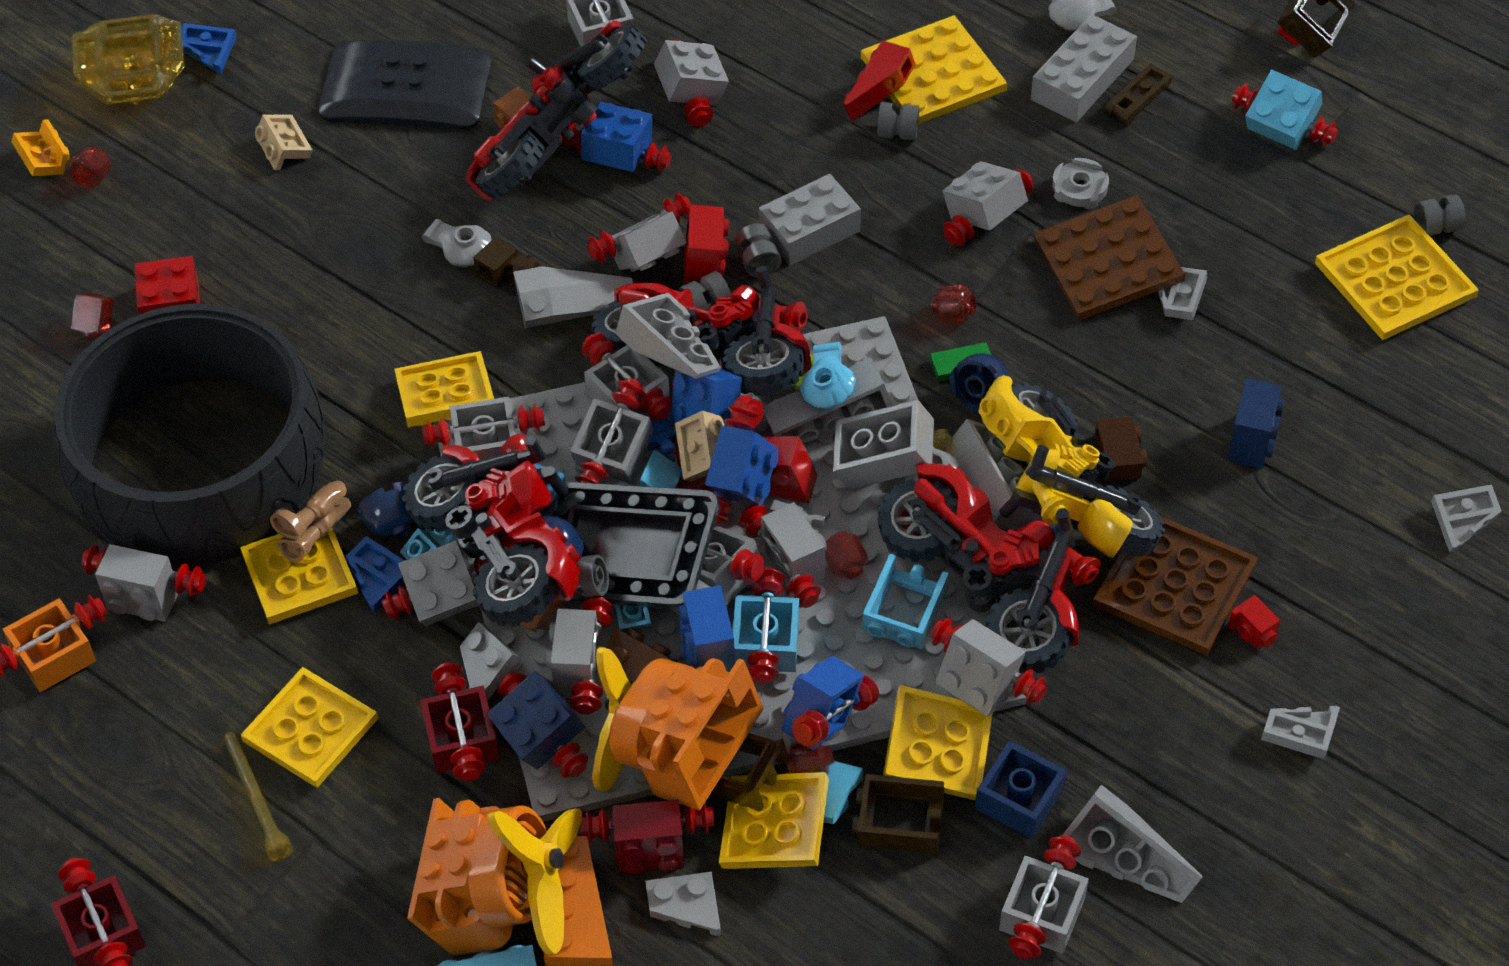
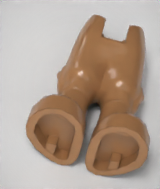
M333 481L323 486L306 501L305 507L296 514L282 509L271 515L270 523L277 533L284 536L278 542V548L288 560L292 562L302 560L309 554L318 538L326 535L349 510L351 502L348 498L344 497L347 489L342 481Z

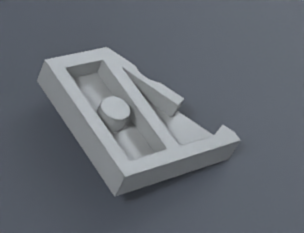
M1181 267L1185 273V281L1158 291V295L1165 316L1193 320L1207 281V271Z
M1492 484L1437 494L1431 499L1449 553L1456 551L1495 520L1502 512Z
M480 622L476 624L460 645L469 686L474 688L484 685L488 701L500 685L501 680L508 675L520 657L486 625Z
M1329 706V710L1325 712H1312L1311 707H1299L1294 710L1287 708L1270 709L1261 740L1325 759L1340 707Z
M712 872L645 881L650 917L663 921L672 920L678 925L691 928L694 925L710 930L712 935H721Z

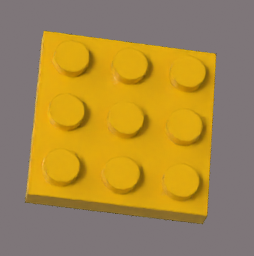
M481 351L395 368L408 428L427 425V420L430 423L440 421V418L451 420L449 406L494 399Z
M333 528L326 535L318 538L309 554L299 562L288 560L280 552L278 542L284 537L281 534L240 547L269 624L358 594L357 586Z
M302 667L244 730L241 738L247 745L318 788L378 720V714L370 707Z
M900 685L896 694L883 776L944 781V793L976 801L977 788L983 781L992 714L987 717L960 699Z
M826 772L777 774V780L773 786L763 783L759 790L764 804L762 811L728 801L719 864L722 869L818 866L829 783ZM749 775L732 776L731 778L745 782Z

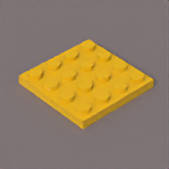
M955 15L886 40L887 42L910 48L916 66L905 84L889 95V97L897 104L898 108H901L904 104L919 105L918 124L1007 91L1006 80ZM880 43L861 50V59L866 65L870 61L872 52L878 48Z
M1410 214L1321 253L1315 259L1317 267L1382 340L1476 298L1479 291Z

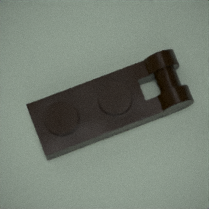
M1150 63L1107 103L1104 112L1111 117L1116 116L1120 118L1121 123L1129 126L1135 117L1172 83V75ZM1124 104V105H1126V106H1128V107H1127L1126 109H1124V108L1121 107V106Z

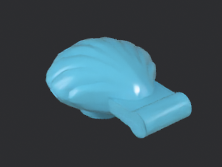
M840 342L814 345V366L804 376L800 385V392L802 393L803 400L814 408L833 409L836 406L842 405L851 397L856 385V378L853 372L841 363L842 348Z

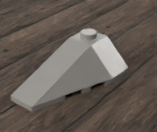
M542 266L513 272L525 328L599 314L601 308H607L609 303L615 301L614 289L633 284L630 277Z
M1102 785L1063 834L1073 838L1081 848V855L1074 858L1081 865L1112 874V877L1120 880L1126 879L1143 886L1146 890L1180 903L1186 899L1203 877L1138 814Z

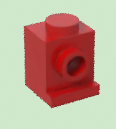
M1254 595L1231 610L1227 628L1231 632L1237 629L1241 638L1246 642H1250L1258 650L1261 647L1267 648L1276 641L1280 619Z

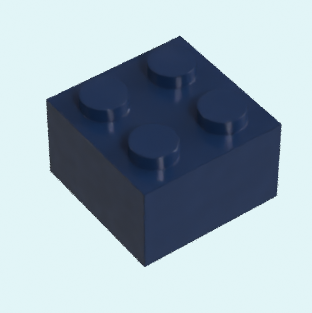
M1246 378L1227 461L1263 468L1265 457L1272 458L1285 399L1279 398L1282 386Z
M1008 741L977 788L975 809L1033 839L1064 791L1067 770Z

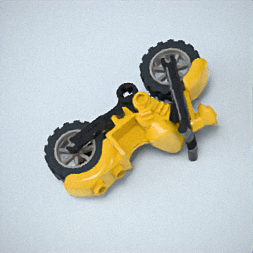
M1005 375L998 377L989 388L984 399H982L978 412L988 430L1006 446L1003 453L1010 458L1029 463L1012 496L999 509V513L1003 517L1009 518L1021 505L1031 509L1033 513L1042 516V521L1052 526L1058 524L1057 510L1065 508L1069 512L1073 529L1079 530L1081 535L1093 547L1110 558H1114L1119 549L1121 553L1127 555L1132 553L1136 557H1140L1141 554L1147 556L1150 552L1152 553L1165 532L1163 520L1159 519L1160 515L1156 510H1152L1146 501L1142 502L1139 496L1133 493H1126L1125 489L1119 487L1117 489L1111 485L1103 487L1095 481V479L1106 480L1115 467V462L1110 456L1098 451L1093 446L1082 445L1085 437L1079 433L1078 423H1076L1077 417L1072 414L1073 410L1069 406H1065V402L1062 399L1054 397L1053 393L1048 390H1041V387L1037 385L1030 386L1025 382L1021 384L1018 382L1013 383L1012 379Z

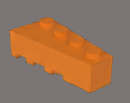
M576 836L564 854L563 867L558 869L563 891L564 940L561 950L557 954L547 955L544 953L545 966H613L587 836Z

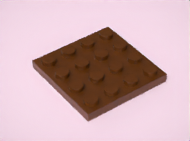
M1138 195L1034 233L1035 243L1078 320L1088 318L1185 281L1184 271Z
M1159 516L1158 518L1164 522L1163 528H1165V532L1153 552H1150L1147 556L1141 554L1140 557L1133 556L1132 553L1127 555L1120 552L1096 593L1092 606L1208 656L1231 610L1234 608L1257 565L1258 557Z

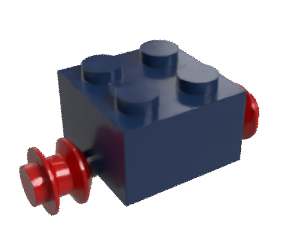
M537 671L532 672L527 678L523 673H510L501 680L498 689L499 695L505 698L493 707L487 715L520 759L538 770L553 757L552 764L555 767H561L560 775L562 777L574 778L582 774L586 769L588 756L585 753H579L580 745L578 743H567L586 727L551 681Z

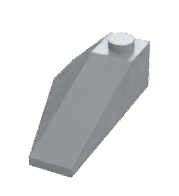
M665 293L623 305L615 334L633 351L695 379L717 373L720 370V365L709 346L701 342L699 329L697 326L691 325L689 312L672 295Z

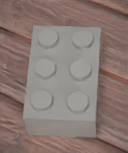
M831 174L759 207V224L768 226L780 256L789 266L860 232L861 208Z
M914 400L837 420L833 472L850 490L916 474V465L932 463L934 418L919 400Z

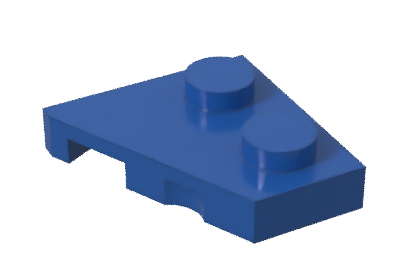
M184 23L176 44L181 52L217 73H222L236 40L235 29Z
M368 536L346 555L347 563L370 609L376 612L383 605L382 599L386 598L385 592L388 591L393 595L398 590V587L403 585L404 579L398 563L405 560Z

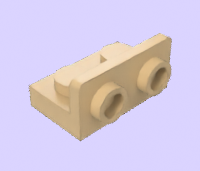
M262 115L259 126L255 130V137L274 170H281L284 159L310 158L312 148L293 115Z
M700 411L675 423L683 480L693 482L708 475L721 425L725 426L721 416Z

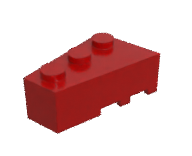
M763 437L779 448L778 463L773 469L770 478L769 495L810 503L818 474L800 437Z

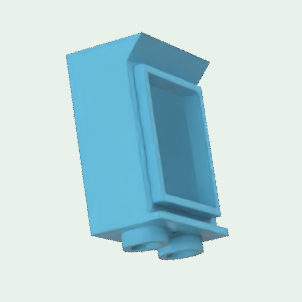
M889 554L863 612V630L874 637H885L897 641L904 647H914L922 650L944 595L948 592L949 573L943 571L937 583L925 579V568L921 565H913L910 573L895 569L896 555ZM891 584L931 596V600L918 628L878 615Z

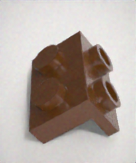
M628 627L626 632L615 629L606 648L616 655L627 679L634 682L644 667L655 659L664 658L675 662L678 661L669 656L672 651L657 642H654L653 646L644 642L645 635L630 627Z

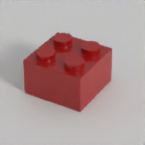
M690 204L685 235L687 243L684 244L683 285L692 281L699 283L701 277L714 271L719 272L724 277L725 260L722 258H727L729 245L726 238H723V236H728L729 219H724V207Z
M193 256L135 264L136 296L139 314L175 305L200 304L199 281Z

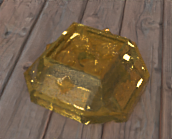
M149 14L103 20L89 26L83 32L79 31L72 35L73 74L75 81L105 104L129 101L137 104L140 100L167 95L173 81L185 67L180 21L169 20L160 15Z

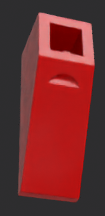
M881 41L878 48L872 52L870 61L865 69L859 73L853 89L845 97L843 104L850 120H855L905 84L916 66L910 48Z

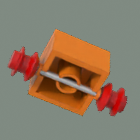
M88 595L87 604L81 605L75 602V614L73 615L69 613L63 602L58 598L3 628L9 646L0 643V677L4 678L3 671L8 668L16 672L19 661L40 693L96 662L90 643L80 629V626L82 625L92 630L93 621L98 619L105 623L103 616L108 613L100 598L93 599L91 595Z

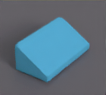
M653 450L641 477L640 486L675 489L682 474V468L658 451Z

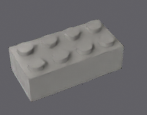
M1091 14L1033 76L1031 100L1077 122L1134 60L1137 36Z

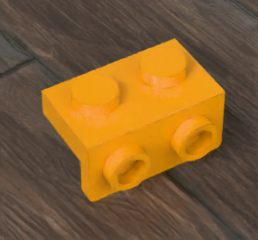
M48 119L42 120L39 132L13 133L11 142L32 176L61 175L64 173L66 163L69 161V150L63 144L57 130L53 128Z

